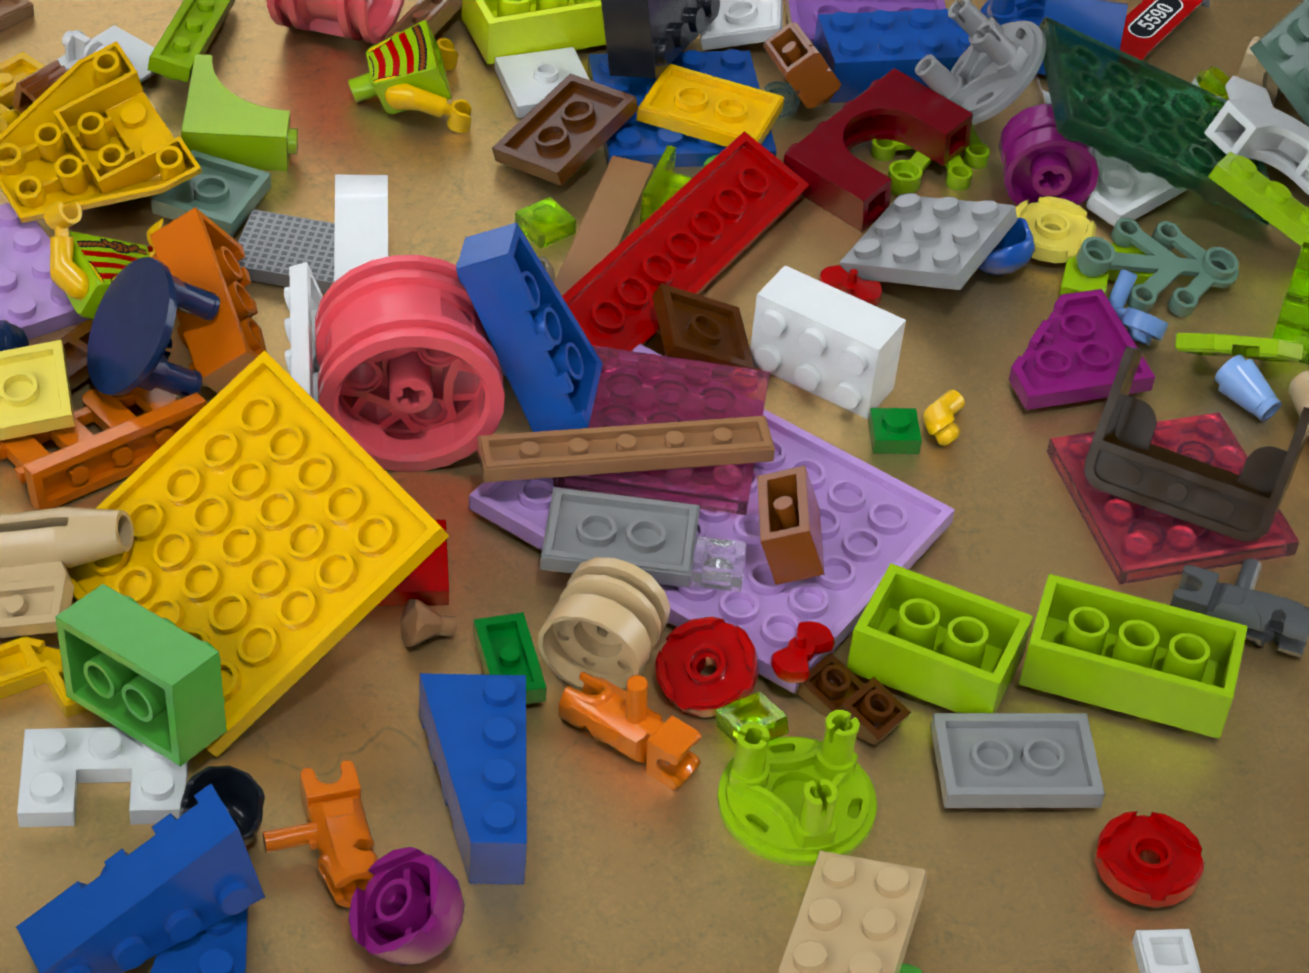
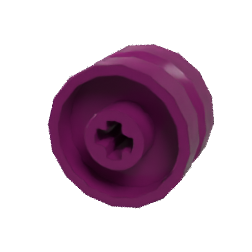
M1044 103L1022 110L1013 116L1003 128L999 150L1003 164L1004 184L1008 196L1017 205L1026 200H1029L1028 204L1036 203L1039 197L1047 196L1066 199L1079 205L1096 188L1099 170L1094 152L1093 137L1089 122L1077 110L1063 104Z

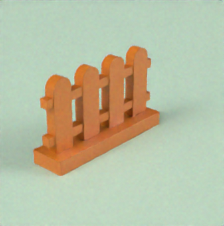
M136 387L131 392L118 397L109 396L97 389H92L82 396L83 408L74 411V427L0 441V460L8 458L17 467L14 468L16 479L21 484L27 483L31 506L35 510L56 508L132 475L207 404V401L197 392L178 399L174 394L158 388L149 391ZM137 404L146 413L136 417L127 407ZM95 422L104 431L93 435L84 425ZM52 440L60 449L49 453L41 443Z

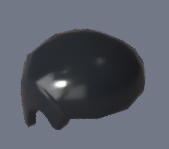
M230 765L208 766L193 775L185 786L180 803L179 817L198 804L194 795L209 784H212L239 828L245 846L256 838V833L259 831L262 823L265 801L263 789L249 773Z

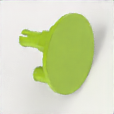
M845 710L830 712L825 721L826 729L823 741L793 736L769 739V730L761 724L746 723L740 727L737 735L735 755L727 764L720 778L717 800L723 823L741 845L762 858L790 866H815L819 851L849 855L862 845L874 825L877 799L874 786L865 770L857 763L858 754L854 752L856 736L860 727L859 720L856 717L850 720L851 713Z

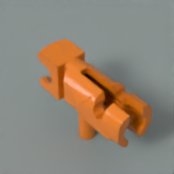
M581 672L579 680L584 683L582 692L569 686L565 688L559 702V716L561 719L579 730H584L587 727L592 737L597 741L607 743L637 762L646 763V773L673 790L681 787L701 763L699 757L690 752L689 749L702 739L701 733L673 715L663 722L662 715L647 707L648 681L645 677L640 675L631 676L627 680L626 692L606 679Z
M345 760L340 765L341 778L337 782L329 784L320 782L312 768H304L300 773V793L307 823L263 831L262 836L266 853L308 845L312 850L318 849L320 857L317 860V868L332 893L336 904L350 908L356 888L359 887L365 890L368 882L374 876L368 869L378 860V857L373 850L375 845L361 801V786L353 762Z

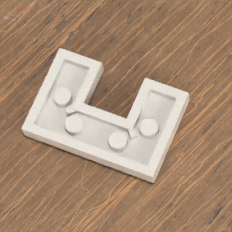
M117 727L25 729L17 809L19 827L75 826L78 783L131 782L130 825L156 824L170 813L178 819L180 803L187 784L188 761L180 767Z

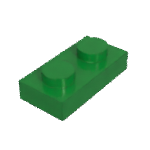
M524 612L474 619L473 635L485 675H526V704L546 702L547 687Z

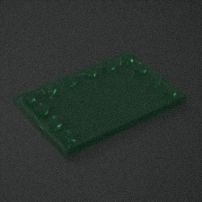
M1044 18L1038 27L1043 31L1046 38V52L1043 63L1057 132L1069 141H1079L1095 148L1105 157H1115L1127 162L1139 172H1149L1161 177L1175 188H1185L1197 193L1209 203H1219L1233 209L1245 219L1253 218L1264 224H1270L1208 177L1226 154L1204 132L1225 105L1227 99L1053 19ZM1249 159L1256 165L1257 171L1269 179L1265 163L1256 159Z

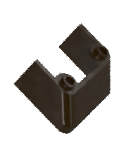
M1126 346L1085 460L1084 472L1088 482L1100 491L1240 541L1250 542L1263 537L1273 524L1309 433V408L1304 407L1288 451L1272 446L1258 448L1248 456L1241 475L1151 444L1157 427L1156 414L1146 402L1128 396L1144 351Z

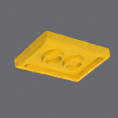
M670 64L659 75L639 105L636 121L725 147L730 145L745 131L762 145L783 110L785 97Z

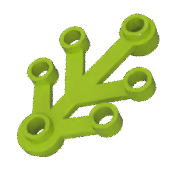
M973 124L971 127L970 145L965 148L963 160L958 154L945 164L948 170L946 185L956 191H964L970 188L973 176L971 168L982 169L988 164L990 149L981 142L973 127L976 124ZM872 139L870 154L876 160L890 161L895 157L896 151L913 148L893 140ZM916 151L910 160H896L892 162L888 170V177L892 179L891 193L898 197L899 195L918 191L921 185L922 173L931 163L932 159Z

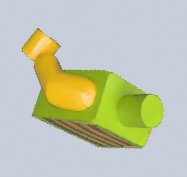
M426 20L401 32H396L390 38L370 47L366 51L370 72L348 80L351 92L357 103L378 96L386 113L396 114L407 110H418L438 118L442 115L448 116L447 126L454 132L466 133L470 128L472 108L469 102L464 99H457L451 104L447 103V100L452 97L445 70H454L456 68L459 53L454 49L452 41L447 38H441L436 42Z
M59 200L51 204L44 213L45 222L51 229L55 230V236L50 237V277L65 292L77 314L84 318L94 319L105 292L122 269L134 260L142 257L152 258L156 254L150 234L162 228L163 218L154 223L147 231V240L153 247V252H148L146 245L69 231L70 226L80 221L82 209L77 201H73L65 205L62 210L63 204Z

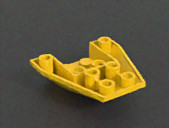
M117 41L78 60L0 133V189L22 223L44 219L46 209L59 200L63 204L62 210L65 205L73 201H77L81 209L86 210L161 194L202 173L200 165L180 136L173 137L143 92L138 72Z

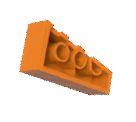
M195 207L150 234L156 252L152 258L163 262L169 268L171 274L178 277L181 281L213 292L220 299L218 312L211 321H205L179 310L176 311L180 325L177 326V333L182 343L189 349L193 360L189 364L190 370H197L201 373L202 387L208 386L216 393H219L264 350L266 351L261 328L251 318L258 314L256 302L244 288L251 284L249 271L244 266L241 268L238 263L239 260L245 257L243 246Z

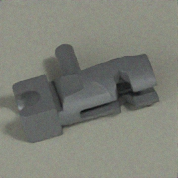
M1252 558L1244 560L1235 585L1218 582L1219 573L1193 565L1183 567L1179 589L1174 591L1170 606L1246 625L1248 629L1245 640L1261 647L1266 642L1273 640L1278 646L1277 651L1302 658L1309 637V607L1285 597L1254 590L1262 570V565L1258 560Z

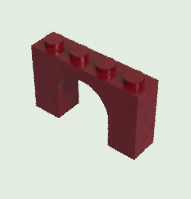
M894 68L881 79L873 81L869 88L854 100L846 102L842 109L827 121L819 123L814 131L800 142L792 144L784 155L783 163L810 184L803 197L858 231L863 232L890 206L892 179L859 160L849 151L855 146L872 139L893 140L912 147L944 166L970 145L973 113Z

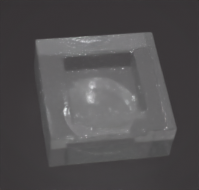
M697 536L691 586L741 592L746 542Z

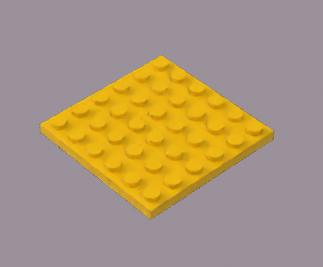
M264 350L95 508L124 510L129 514L134 529L132 548L124 553L77 567L67 568V571L74 585L73 595L77 600H80L100 585L105 584L123 596L133 598L139 605L159 617L169 619L178 628L195 638L210 643L219 651L227 732L206 747L209 752L218 757L437 549L449 535Z

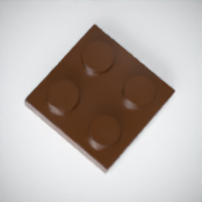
M661 283L652 295L666 358L681 365H691L711 371L719 376H728L746 382L755 370L739 307Z

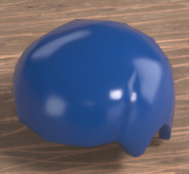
M1017 218L1016 223L979 266V270L1001 276L1012 274L1028 264L1035 251L1033 234L1024 218Z

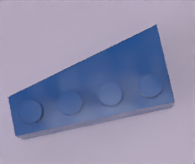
M516 222L465 237L459 260L456 263L459 281L465 287L532 431L588 428L603 363Z
M420 673L419 717L422 727L426 730L428 736L429 751L433 764L436 765L439 773L445 805H448L453 820V831L469 884L524 885L527 850L526 675Z
M209 784L194 795L198 804L178 819L170 813L153 825L152 829L156 835L133 852L128 854L122 848L104 861L106 866L101 871L100 876L87 885L77 881L16 926L39 973H123L140 966L155 955L180 942L193 938L197 933L231 915L244 911L250 905L265 898L239 828L212 784Z

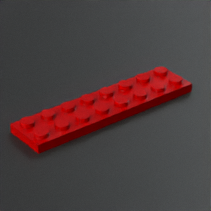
M744 131L562 295L602 361V370L607 373L637 345L646 346L660 332L652 295L661 283L699 295L805 194L810 184Z

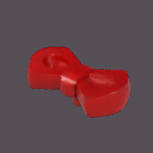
M834 265L824 268L820 273L819 281L876 307L882 299L880 283L877 281L861 280L856 269H851L848 273L840 265Z
M800 622L796 628L795 637L789 641L788 647L774 652L771 656L770 663L775 675L788 683L806 682L810 675L808 662L815 654L832 651L835 645L834 637L830 629L819 622Z

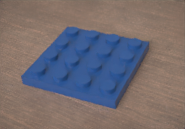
M729 49L726 51L699 52L688 50L682 52L671 63L760 89L750 51ZM607 53L589 54L588 71L590 80L636 96L639 107L657 78L611 76ZM637 112L603 144L607 166L612 156L653 164V168L703 167L704 162L709 157L720 154L726 148L722 145L636 121ZM770 130L762 146L776 156L777 150Z

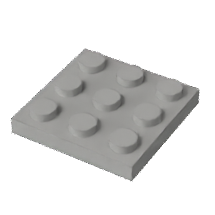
M914 193L899 195L839 262L840 266L848 273L851 269H856L858 277L863 280L960 290L1016 223L1015 205L997 204L991 200L975 202L958 200L954 197H920Z

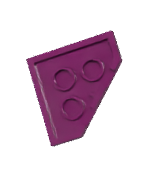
M1102 289L1060 295L1054 304L1053 311L1048 319L1042 321L1029 340L1026 351L1022 356H1018L1011 366L1009 381L1025 410L1106 398L1109 396L1126 346L1137 348ZM1143 356L1128 394L1151 391L1153 388L1155 375Z

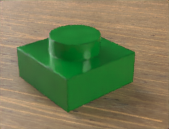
M870 408L868 425L873 454L920 453L922 439L917 410L915 408Z

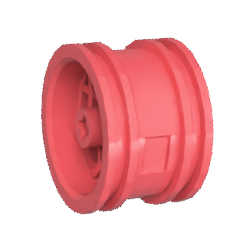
M393 255L371 260L353 268L330 286L320 300L315 315L316 358L320 366L317 376L318 404L384 470L415 472L448 466L468 457L477 450V436L492 435L497 430L504 413L505 401L502 369L498 356L465 287L459 281L456 265L442 259L422 255Z

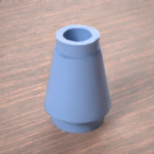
M1242 355L1234 356L1215 375L1214 380L1219 384V392L1253 416H1256L1261 422L1270 419L1282 405L1252 359L1246 360Z

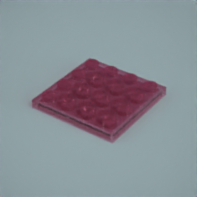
M593 346L603 365L588 428L763 416L770 372ZM755 463L554 477L553 486L588 492L700 505V509L747 515Z
M1220 412L1159 421L1151 441L1153 445L1241 475L1248 458ZM1096 431L1050 438L1047 453L1119 585L1182 574L1183 567L1186 565L1209 570L1243 564L1244 560L1249 558L1262 561L1296 554L1300 541L1280 509L1267 534L1255 541H1240L1094 488L1085 476L1084 464Z

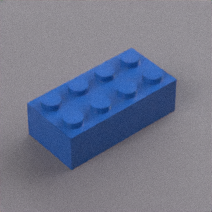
M917 8L910 11L835 12L833 14L817 15L813 45L842 84L829 101V103H839L854 100L867 90L873 81L881 79L894 68L930 88L915 73L916 65L922 58L932 54L951 71L960 56L970 46L969 35L948 16L949 9L927 10Z

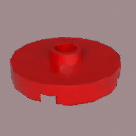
M712 616L691 619L675 628L667 636L666 644L661 652L659 650L656 657V678L668 702L684 714L701 718L724 715L739 707L753 692L759 675L758 654L746 631L737 625L735 627L733 624L726 623L724 619ZM712 665L717 667L716 671L711 675L705 676L700 674L706 666Z
M1138 811L1125 812L1111 819L1099 835L1096 845L1095 864L1101 879L1115 894L1133 904L1153 908L1173 906L1191 897L1201 881L1204 872V862L1201 856V844L1185 824L1166 814L1151 812L1150 816H1137Z

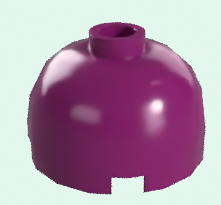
M413 847L392 850L375 861L368 869L374 876L368 882L365 890L357 887L353 894L349 913L352 937L373 956L401 966L429 962L446 950L459 931L463 921L465 906L458 880L448 868L432 855L425 854Z

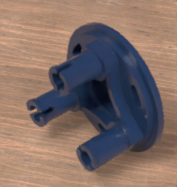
M142 257L128 264L115 277L105 292L90 330L87 365L94 387L101 393L113 397L125 395L136 387L149 391L158 388L182 398L196 392L198 393L202 385L201 373L197 370H190L168 362L171 352L166 351V348H172L171 335L177 310L205 321H211L218 312L220 305L219 297L213 292L181 281L178 277L171 274L169 268L163 262L157 259Z

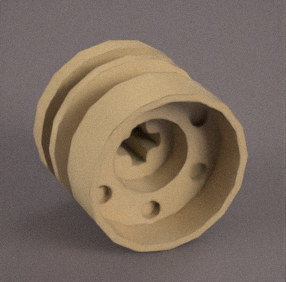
M595 557L580 563L571 575L567 586L560 595L558 603L550 612L539 632L538 648L544 662L558 678L575 689L583 690L584 683L579 680V675L581 672H586L606 679L627 692V680L631 676L641 675L650 658V651L657 644L661 632L669 621L670 604L665 591L650 574L636 565L620 559Z

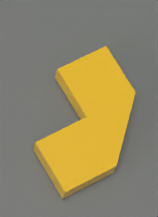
M27 636L0 645V700L47 683L66 718L88 711V709L66 695L59 649L45 646V641Z

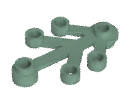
M1120 218L1116 222L1111 232L1112 240L1122 247L1134 245L1147 255L1115 252L1114 247L1107 240L1100 237L1086 238L1076 255L1078 269L1089 277H1098L1106 273L1108 269L1154 273L1143 284L1135 285L1126 301L1128 307L1145 313L1151 311L1157 296L1179 275L1196 277L1186 288L1179 287L1175 289L1168 301L1169 310L1178 317H1189L1198 304V299L1211 287H1230L1235 283L1239 275L1238 259L1231 251L1222 247H1212L1206 251L1181 233L1180 228L1176 224L1169 221L1160 222L1152 237L1141 230L1139 224L1130 218ZM1176 248L1187 258H1179L1170 250Z

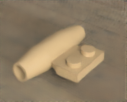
M58 507L0 514V638L57 632L55 616L71 606L74 585L67 568L77 567L129 551L134 541V529L129 514L124 510Z

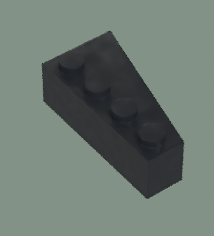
M601 0L610 75L657 78L717 18L720 10V0Z

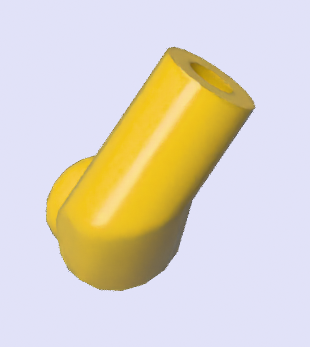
M954 389L947 391L933 402L923 414L922 420L930 436L934 435L938 444L942 446L948 445L960 436V429L953 421L955 420L954 415L964 408L965 400Z

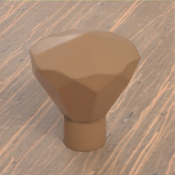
M409 599L405 604L400 621L401 635L405 646L416 647L438 635L452 637L455 635L457 629V619L455 616L439 615L417 599Z

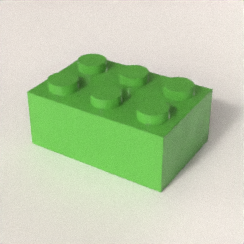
M105 584L100 585L55 616L66 695L68 698L180 767L227 732L220 666L221 659L219 651L210 643L195 638L178 628L169 619L159 617L139 605L133 598L123 596Z

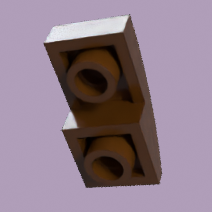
M832 653L828 654L809 670L808 680L799 683L798 690L796 691L803 700L824 717H827L830 712L835 710L850 712V720L856 717L860 723L856 737L874 745L878 744L911 714V711L875 677L864 684Z

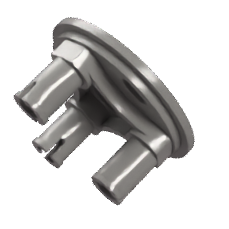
M956 0L950 6L948 16L969 35L970 46L960 56L951 71L932 54H929L916 65L915 73L933 91L973 113V125L990 119L1003 111L1029 86L1043 62L1046 52V37L1044 32L1030 21H1016L1000 25L994 18L988 19L971 0H961L960 2Z

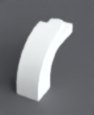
M1244 99L1227 100L1204 134L1226 155L1232 151L1236 155L1256 159L1275 167L1292 179L1309 195V127L1294 117L1263 103Z

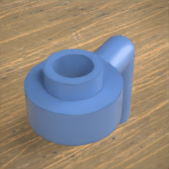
M1121 269L1108 298L1109 302L1134 341L1150 346L1152 339L1162 341L1168 328V323L1143 311L1131 307L1124 308L1137 275Z

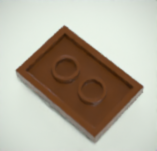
M570 73L492 147L495 161L561 186L639 110L636 96Z

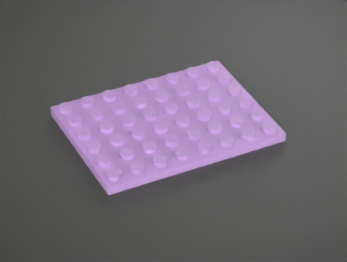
M641 344L637 345L599 379L588 428L766 416L775 447L774 461L485 482L469 495L470 510L540 550L543 548L553 487L700 505L690 588L659 584L665 591L670 604L668 622L678 627L691 619L712 616L724 619L726 623L733 624L735 627L736 625L746 631L758 654L759 674L794 694L798 690L799 683H788L779 679L772 669L770 659L774 652L788 647L789 641L795 637L798 624L805 621L819 622L827 626L834 637L835 645L833 650L815 654L808 662L810 670L828 654L832 653L854 630L890 563L909 570L952 524L955 509ZM805 465L820 508L825 574L776 585L760 542L757 476Z

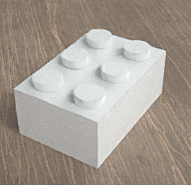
M785 265L757 294L750 351L755 367L868 419L870 408H877L894 389L906 320Z

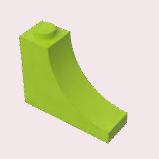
M195 54L181 130L182 140L190 152L195 150L258 170L287 171L290 154L297 155L298 129L290 127V111L259 106L236 96L224 87L215 75L212 55Z

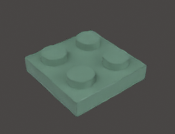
M191 150L192 155L202 169V173L164 193L154 195L151 199L152 213L175 220L196 207L233 237L252 210L255 209L271 188V173Z

